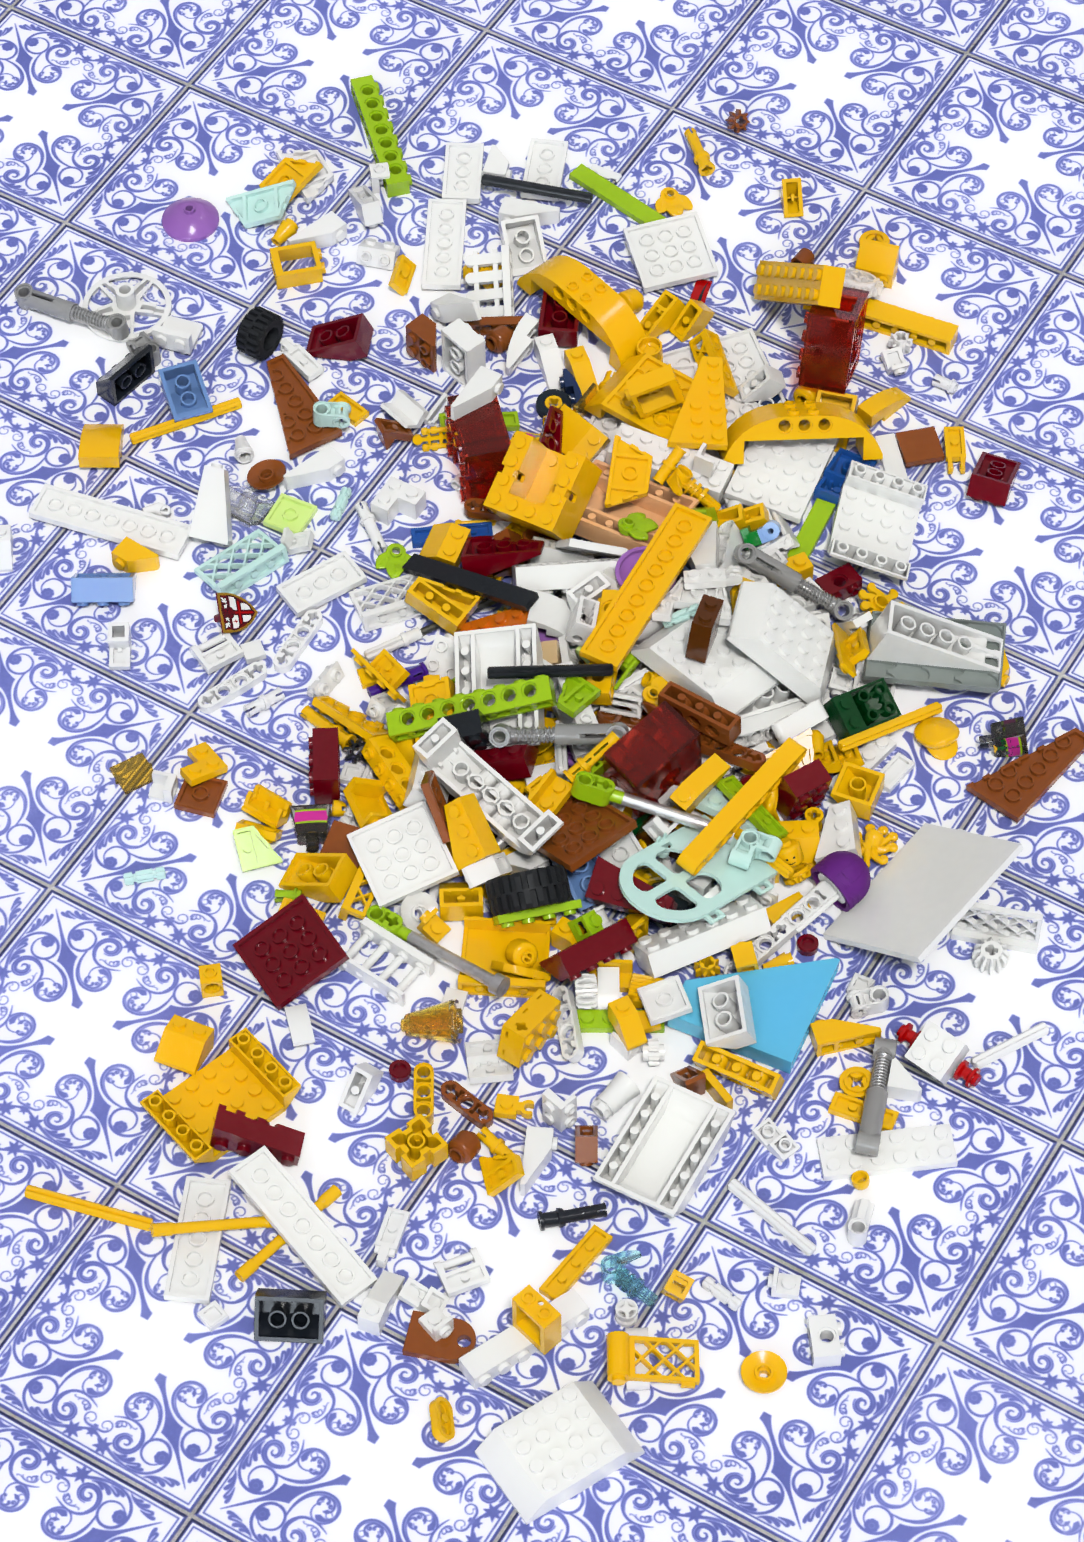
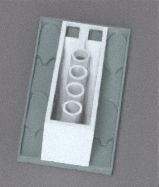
M893 600L888 603L882 612H871L873 619L869 621L867 634L870 653L864 660L862 680L876 681L884 678L886 684L895 685V683L919 687L931 686L983 693H997L1000 690L1007 623L939 617Z

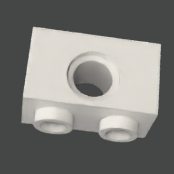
M835 1314L808 1316L807 1333L813 1368L841 1366V1358L845 1356L844 1342L840 1343L839 1336H842L841 1322L836 1321ZM822 1339H829L831 1342H823Z

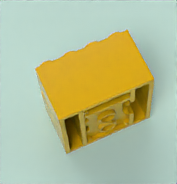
M516 431L503 459L502 465H504L502 473L498 471L483 505L502 519L555 540L573 538L602 470L585 456L569 450L566 455L548 449L536 438ZM573 494V499L570 501L569 497Z

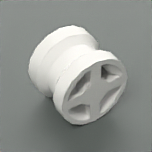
M627 1298L618 1301L615 1307V1320L618 1325L628 1328L636 1324L638 1320V1306L635 1301Z

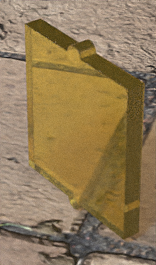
M592 383L573 407V411L581 417H584L587 413L584 407L598 392L595 383Z
M143 753L109 768L115 778V783L119 784L125 795L153 782L152 763L147 761Z

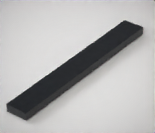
M415 553L402 567L406 573L523 611H528L539 598L537 592Z

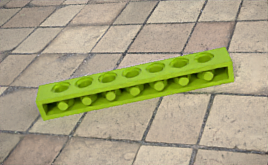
M372 75L350 79L351 94L375 163L388 162L390 178L383 179V186L387 197L391 198L410 194L412 178L410 174H407L406 161H402V149L397 147V135L392 133L394 132L392 121H388V110L383 107L384 99L382 95H379L378 82H374Z
M537 675L534 679H519L514 681L513 684H497L487 690L476 689L473 693H459L448 699L437 698L426 704L415 703L412 707L394 708L391 712L386 713L389 737L395 743L422 737L425 732L438 722L437 718L449 716L447 712L450 709L454 708V712L451 714L454 715L466 712L471 704H475L472 710L479 709L489 721L557 706L554 682L548 675ZM536 690L533 696L528 697L530 691ZM516 695L512 701H508L509 696ZM495 699L493 705L487 706L490 700ZM431 713H434L433 718L427 720V716ZM414 718L411 724L406 725L408 719Z

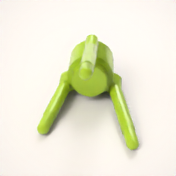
M629 652L620 666L624 673L614 686V690H617L622 682L630 677L640 664V660L633 656L631 652Z

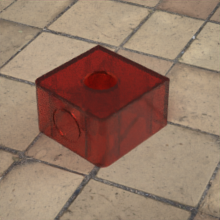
M664 700L604 753L602 757L604 777L612 780L615 786L620 787L626 793L659 803L658 799L671 786H680V782L702 765L701 734ZM632 808L633 813L637 817L645 813Z

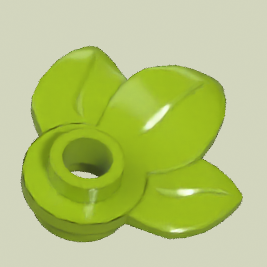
M636 512L618 521V530L625 536L648 541L647 533L657 530L658 525L652 519L646 518L644 513Z
M398 543L390 544L386 552L377 557L376 569H386L391 579L400 577L404 571L402 567L411 556L406 553L403 545ZM396 550V551H399L400 553H399V554H394L392 551Z

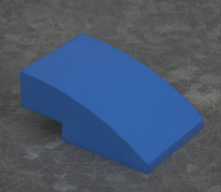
M840 448L825 468L822 479L815 487L813 500L816 501L819 498L836 504L837 509L841 488L851 461L854 460L874 468L877 461L863 460L861 455Z

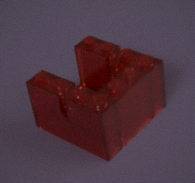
M843 286L840 309L812 305L810 311H806L804 323L807 324L806 330H803L801 341L804 342V348L800 349L799 360H801V363L796 372V378H799V386L840 394L846 393L859 363L870 291Z
M458 395L447 397V405L444 406L447 418L445 419V426L448 431L445 432L448 444L446 445V452L448 457H452L453 464L461 463L458 464L459 474L462 476L458 478L460 489H462L459 490L460 500L465 502L470 498L486 499L498 471L502 473L504 468L502 462L511 444L498 398L496 396L492 402L454 421L451 419L450 406Z

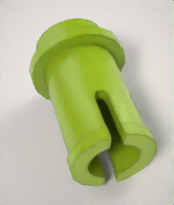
M298 888L294 890L276 889L275 903H282L284 897L294 900L302 894V890H298Z

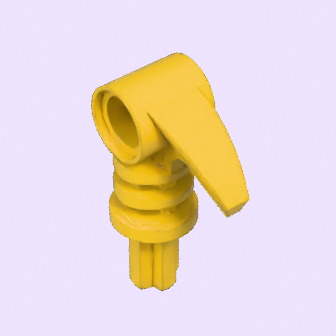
M679 464L666 480L672 491L678 496H681L683 493L685 495L689 493L690 497L698 499L705 507H715L717 513L721 508V504L707 493L710 489L706 487L702 489L701 483L697 485L695 478L691 480L693 477L691 470Z

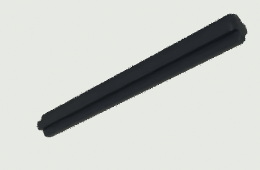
M483 174L481 179L482 185L586 204H591L593 200V193L489 174Z
M610 663L488 667L487 677L488 679L534 678L537 675H548L550 678L612 676L613 665Z

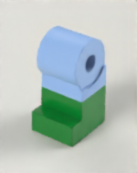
M769 520L762 527L751 530L750 525L741 528L740 532L744 543L758 546L777 538L781 533V525L775 520Z

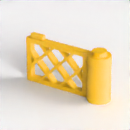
M613 1331L606 1335L607 1380L613 1385L621 1386L627 1381L680 1384L681 1388L693 1389L695 1385H699V1340L631 1336L624 1331ZM635 1343L644 1344L649 1350L641 1355L635 1349ZM660 1345H666L671 1352L664 1357L656 1348ZM683 1346L693 1347V1355L687 1358L679 1350ZM650 1353H653L661 1360L654 1367L645 1359ZM674 1354L683 1361L678 1368L668 1361ZM641 1362L649 1371L646 1374H635V1366ZM662 1364H665L672 1373L665 1376L659 1373L657 1369ZM687 1365L694 1372V1377H685L680 1370Z

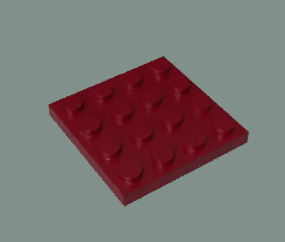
M304 894L298 896L233 944V947L278 1010L350 959Z

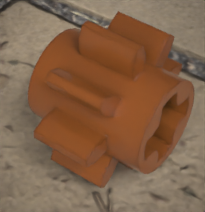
M736 109L735 113L729 111V117L725 119L729 124L727 129L734 128V133H739L740 129L746 131V125L750 123L746 117L748 113L741 114V109Z

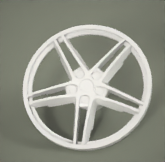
M122 272L104 277L91 286L85 294L82 307L88 310L91 296L100 288L112 303L98 307L95 310L96 313L99 312V314L102 313L105 316L119 313L124 315L126 319L130 318V334L121 341L112 339L110 333L103 329L87 325L98 336L116 342H127L139 336V333H134L135 314L160 318L154 325L162 326L166 317L170 316L172 311L171 296L167 288L156 278L138 272ZM120 278L143 279L135 286L128 282L120 283L117 286L110 283V281ZM153 284L163 293L166 301L165 307L141 301ZM102 285H105L114 295H116V297H114V296H113L107 289H105ZM154 325L144 330L149 337L152 336Z

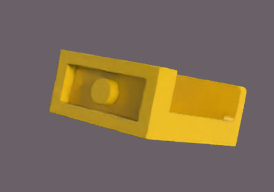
M353 777L343 790L360 828L392 815L384 798V794L387 791L380 780Z

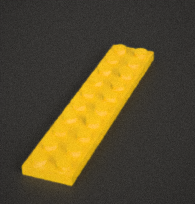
M675 502L580 649L579 656L597 664L611 663L613 671L617 672L652 618V613L657 610L712 524V517Z

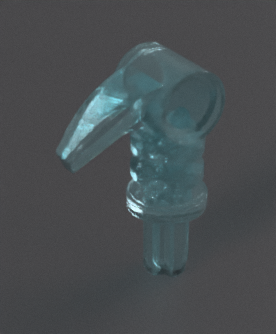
M627 1250L605 1256L601 1261V1279L603 1282L615 1284L618 1288L621 1287L623 1292L628 1291L627 1296L630 1299L637 1297L650 1307L656 1303L658 1296L644 1286L645 1280L642 1278L636 1279V1275L630 1274V1271L625 1268L626 1264L642 1257L640 1251ZM613 1268L615 1271H607V1269Z

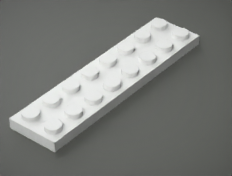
M46 483L29 511V518L119 544L127 536L152 552L175 560H179L190 539V524Z
M265 1145L229 1170V1176L341 1308L376 1283L378 1278Z

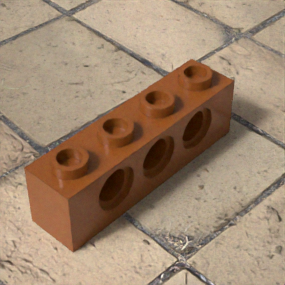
M669 681L658 694V706L660 709L667 712L674 719L729 747L741 734L740 716L672 681Z

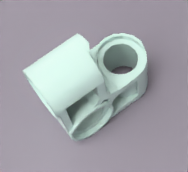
M747 828L742 831L736 845L733 847L728 864L748 870L754 859L774 862L783 846V842L776 836L768 835L753 828Z

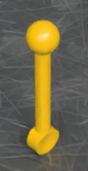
M457 519L454 522L455 524L492 522V526L496 525L494 520L461 521Z

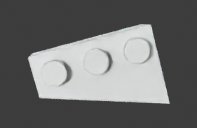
M850 800L829 805L814 859L816 864L830 853L837 851L852 852L862 858L857 814Z

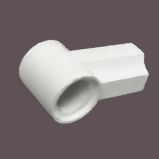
M861 1198L855 1201L851 1220L848 1223L847 1241L855 1247L863 1246L867 1241L868 1230L875 1204L869 1199Z

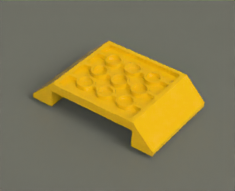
M645 353L629 357L588 402L584 410L600 419L607 412L632 427L669 440L684 402L640 418L637 411L633 412L630 401H628L624 391L628 389L625 381L667 365ZM673 368L684 398H686L693 379ZM667 385L665 387L659 388L647 394L641 395L638 397V400L656 394L671 387L670 385Z
M246 1027L228 1039L229 1050L197 1071L195 1075L190 1076L165 1095H162L157 1089L140 1101V1105L194 1163L215 1162L229 1152V1150L219 1151L210 1146L219 1104L227 1106L226 1110L236 1113V1110L246 1112L245 1116L254 1120L260 1117L271 1122L286 1111L301 1088V1084Z

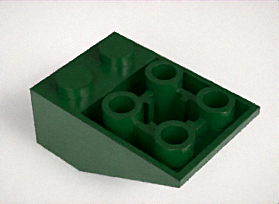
M884 678L833 697L823 705L839 741L902 715Z

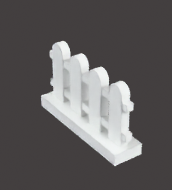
M509 244L501 245V252H498L497 249H492V253L478 254V251H473V255L466 256L464 259L465 265L468 268H473V273H468L465 276V281L469 286H474V290L467 292L466 298L476 301L481 317L515 316L512 251ZM498 265H502L501 270H499ZM493 266L492 271L479 272V267ZM499 283H503V287L499 288ZM494 284V288L480 290V285ZM494 301L495 306L480 307V303Z

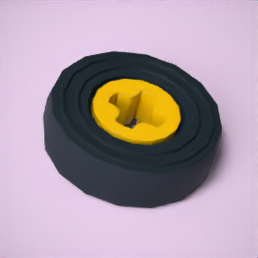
M546 390L536 400V411L543 418V416L547 415L550 404H556L557 406L555 407L558 409L563 404L571 408V399L562 390Z

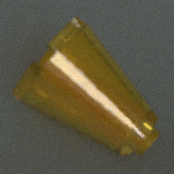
M452 999L405 1014L404 1019H401L402 1032H405L406 1036L454 1044L461 1043L462 1039H458L459 1033H463V1015L461 1008L456 1007L459 1001Z

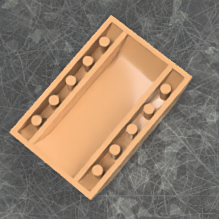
M596 459L593 463L602 470V473L574 534L595 543L623 547L628 550L640 546H648L657 530L647 533L648 541L637 540L632 536L621 534L618 530V521L626 518L631 513L639 512L644 513L646 518L655 521L659 528L675 502L691 509L699 504V500L685 494L678 496L672 489L650 481L648 496L605 508L610 464ZM573 494L569 497L570 501L573 499Z

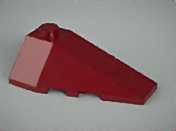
M550 406L538 441L548 449L562 454L563 411L555 406Z
M494 536L468 537L461 554L462 567L465 570L488 576L541 555L545 544L544 541L520 539L514 542L509 537H504L502 540H494Z

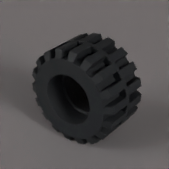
M260 306L251 309L245 315L238 328L236 336L237 349L257 360H266L273 354L281 340L284 328L282 317Z

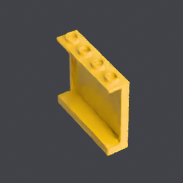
M464 916L461 957L494 975L501 973L509 977L510 986L502 997L530 998L538 989L546 992V980L502 972L490 967L492 960L511 964L506 957L507 946L514 939L522 938L535 945L538 951L537 961L529 969L547 972L540 966L539 962L549 958L551 921L535 920V922L522 924V921L514 922L515 926L502 928L501 925L494 926L493 918ZM460 971L458 975L459 990L468 991V995L495 996L488 991V986Z

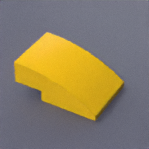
M84 424L78 453L79 467L120 468L124 424Z

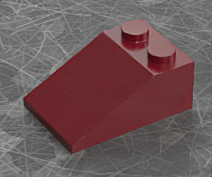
M363 313L314 325L311 329L306 351L317 358L344 361L365 358L368 356L374 328Z
M982 452L972 472L966 495L977 501L984 500L994 506L1005 507L1021 462Z

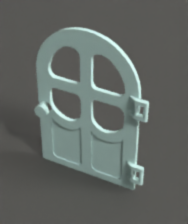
M705 814L702 815V816H700V817H703V818H706V819L711 820V819H710L709 817H707ZM685 825L669 835L665 832L663 837L658 836L655 843L629 857L621 867L619 886L626 900L647 916L671 923H688L704 919L712 925L726 916L719 909L743 894L753 890L761 896L773 889L774 885L768 880L777 875L778 871L760 859H754L748 870L728 864L730 853L738 841L733 837L731 844L725 843L695 876L686 870L680 873H673L660 863L656 857L667 858L670 852L681 854L701 832V830ZM648 866L662 877L665 882L649 891H642L634 885L633 874L638 867ZM699 875L709 876L718 882L721 892L714 897L705 898L686 882ZM673 890H677L692 901L696 907L688 910H669L660 907L656 900ZM716 914L717 917L713 919L711 916Z

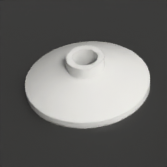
M419 892L413 896L405 897L400 906V916L403 919L404 926L422 935L417 926L421 923L419 918L425 911L429 910L431 912L436 907L439 910L436 915L440 918V909L436 900L426 892ZM415 910L419 913L418 918L415 916Z

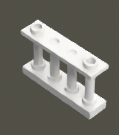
M570 661L556 665H572L573 663ZM556 677L559 688L555 690L557 702L566 677ZM591 705L574 718L558 709L557 706L552 707L557 720L565 724H599ZM568 745L574 761L578 757L583 758L594 748L593 745Z
M365 917L360 922L362 936L346 952L350 959L340 965L338 969L341 971L345 970L375 989L391 1003L404 1007V991L419 974H424L429 978L435 972L434 960ZM368 941L379 945L362 965L352 959ZM385 952H390L396 956L379 976L369 970ZM402 963L412 966L413 969L396 987L387 982V979Z

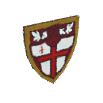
M215 593L219 614L214 615V621L220 622L222 633L239 632L253 622L258 612L249 602L235 594Z

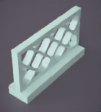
M257 529L196 567L194 572L217 593L237 595L288 563L289 557L286 546L282 543L278 545L264 532ZM258 537L262 539V543H252ZM264 548H273L264 553ZM239 549H246L245 553H236ZM250 549H260V552L250 553ZM223 559H230L229 563H219ZM234 559H244L243 563H233ZM248 559H255L254 561L247 563ZM214 569L213 573H203V571ZM218 569H228L227 573H217ZM232 569H239L238 571L231 573ZM216 579H223L219 583H215Z

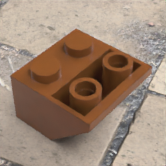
M422 313L405 326L406 351L410 357L417 359L423 367L428 368L434 373L437 371L436 323Z

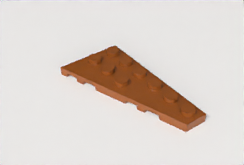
M281 354L266 361L290 460L341 437L342 430L340 428L318 427L313 423V405L319 400L287 357Z
M1074 728L1055 738L1054 742L1038 747L1037 751L1031 754L1027 753L1000 767L999 771L983 776L976 783L968 784L966 790L1018 823L1084 753V732Z

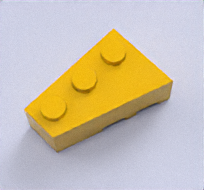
M419 576L407 590L404 601L454 636V632H458L478 608L481 597L463 593L459 589L454 590L444 587V584Z
M474 793L458 797L444 805L453 860L459 872L464 867L501 852Z

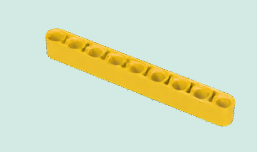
M789 737L682 851L676 864L695 876L780 785L782 778L796 768L807 754L808 749Z

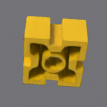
M422 1114L406 1123L407 1129L403 1132L398 1128L385 1137L386 1152L396 1163L401 1161L403 1172L412 1182L427 1173V1166L429 1164L436 1167L449 1158L447 1142L438 1132L432 1135V1125Z

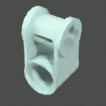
M318 401L313 405V423L318 427L346 428L350 425L349 413L351 412V405L347 402Z

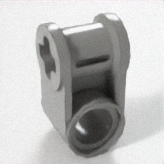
M144 331L140 332L139 336L126 342L130 353L137 347L150 344L153 349L155 367L161 363L158 343L152 340Z

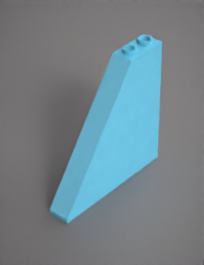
M832 958L685 980L683 987L693 1012L668 1020L667 1026L705 1041L697 988L739 975L748 986L757 1043L739 1049H725L790 1074L809 1034L810 1023H814L835 979L840 959Z

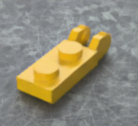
M964 426L944 427L943 436L947 473H953V462H960V474H965L966 448Z

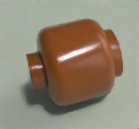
M499 325L489 330L485 339L487 348L494 353H502L508 350L513 331L505 325Z
M468 1130L458 1132L448 1143V1154L457 1163L467 1164L471 1162L481 1150L479 1137L474 1132Z

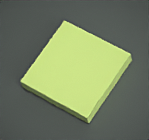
M281 493L263 520V526L283 533L285 527H289L293 534L303 532L317 513L318 507Z

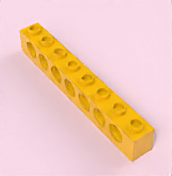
M389 734L368 738L361 751L363 757L382 782L385 790L399 810L407 808L403 806L411 772L410 765L394 741L389 737ZM447 842L445 844L453 858L451 843ZM460 871V875H457L453 878L464 876V874L462 871Z

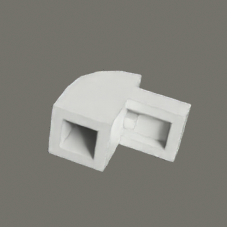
M108 622L109 669L131 670L132 642L129 622Z

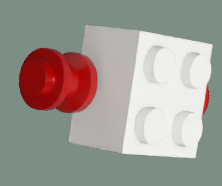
M930 1020L923 1030L918 1033L913 1030V1024L911 1023L903 1024L897 1032L898 1042L903 1043L906 1041L910 1044L909 1050L904 1056L908 1062L944 1086L952 1075L955 1080L960 1078L965 1080L967 1088L975 1087L982 1078L980 1075L981 1070L979 1068L972 1070L968 1067L969 1062L967 1060L962 1061L970 1050L965 1043Z

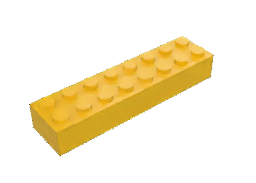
M760 260L756 269L757 282L753 288L754 299L775 303L840 309L846 269L819 264Z

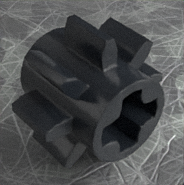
M358 738L356 743L352 739L349 740L350 746L343 748L347 753L345 759H352V764H356L358 759L361 763L365 762L361 753L365 744L361 743V738ZM356 748H359L360 751L357 755H355L354 751L356 750Z

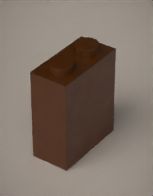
M703 594L691 624L686 658L706 663L717 635L724 600Z

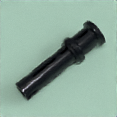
M603 1202L601 1204L563 1210L559 1207L555 1211L544 1213L537 1211L540 1231H545V1228L555 1226L563 1228L566 1226V1223L607 1217V1211H598L607 1209L606 1204Z

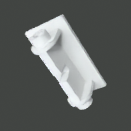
M338 661L325 667L318 676L320 680H315L311 686H308L307 695L311 698L314 696H328L345 677Z

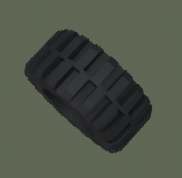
M563 865L541 867L490 879L485 884L490 912L494 917L567 902L572 897L566 868Z

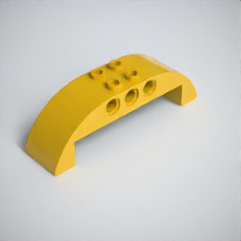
M564 255L553 256L520 277L517 281V285L529 295L542 288L610 347L609 364L616 370L629 357L637 355V343L641 338L646 337V334L636 315L616 291L581 262Z
M788 400L784 403L760 406L746 412L727 429V451L717 450L722 460L733 464H744V441L856 438L855 446L863 460L883 459L882 451L871 430L857 414L837 404L816 402L814 400H805L800 403Z

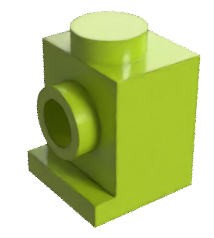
M594 909L568 922L577 942L604 929L602 918L596 914ZM580 921L582 922L587 932L585 934L582 933L578 925V922Z

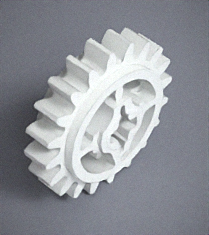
M845 268L842 293L858 298H876L881 296L884 284L883 281H880V278H876L875 275L863 270Z

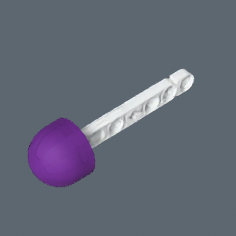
M837 851L824 857L811 869V876L816 886L780 916L781 918L771 926L772 931L760 935L752 942L758 967L832 904L840 910L848 912L865 897L870 887L871 877L869 868L861 857L852 852ZM815 900L819 902L816 908H809L807 906L810 901ZM796 914L803 915V919L800 922L792 921V917ZM778 930H781V931H784V930H785L786 933H785V934H783V933H779V934H778ZM763 942H770L772 944L769 949L763 950L760 948ZM734 959L724 967V974H728L730 970L736 969Z

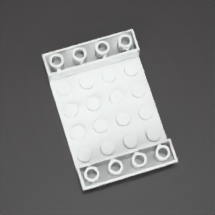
M852 460L840 492L827 548L829 556L907 581L911 567L909 557L920 509L925 502L928 485Z

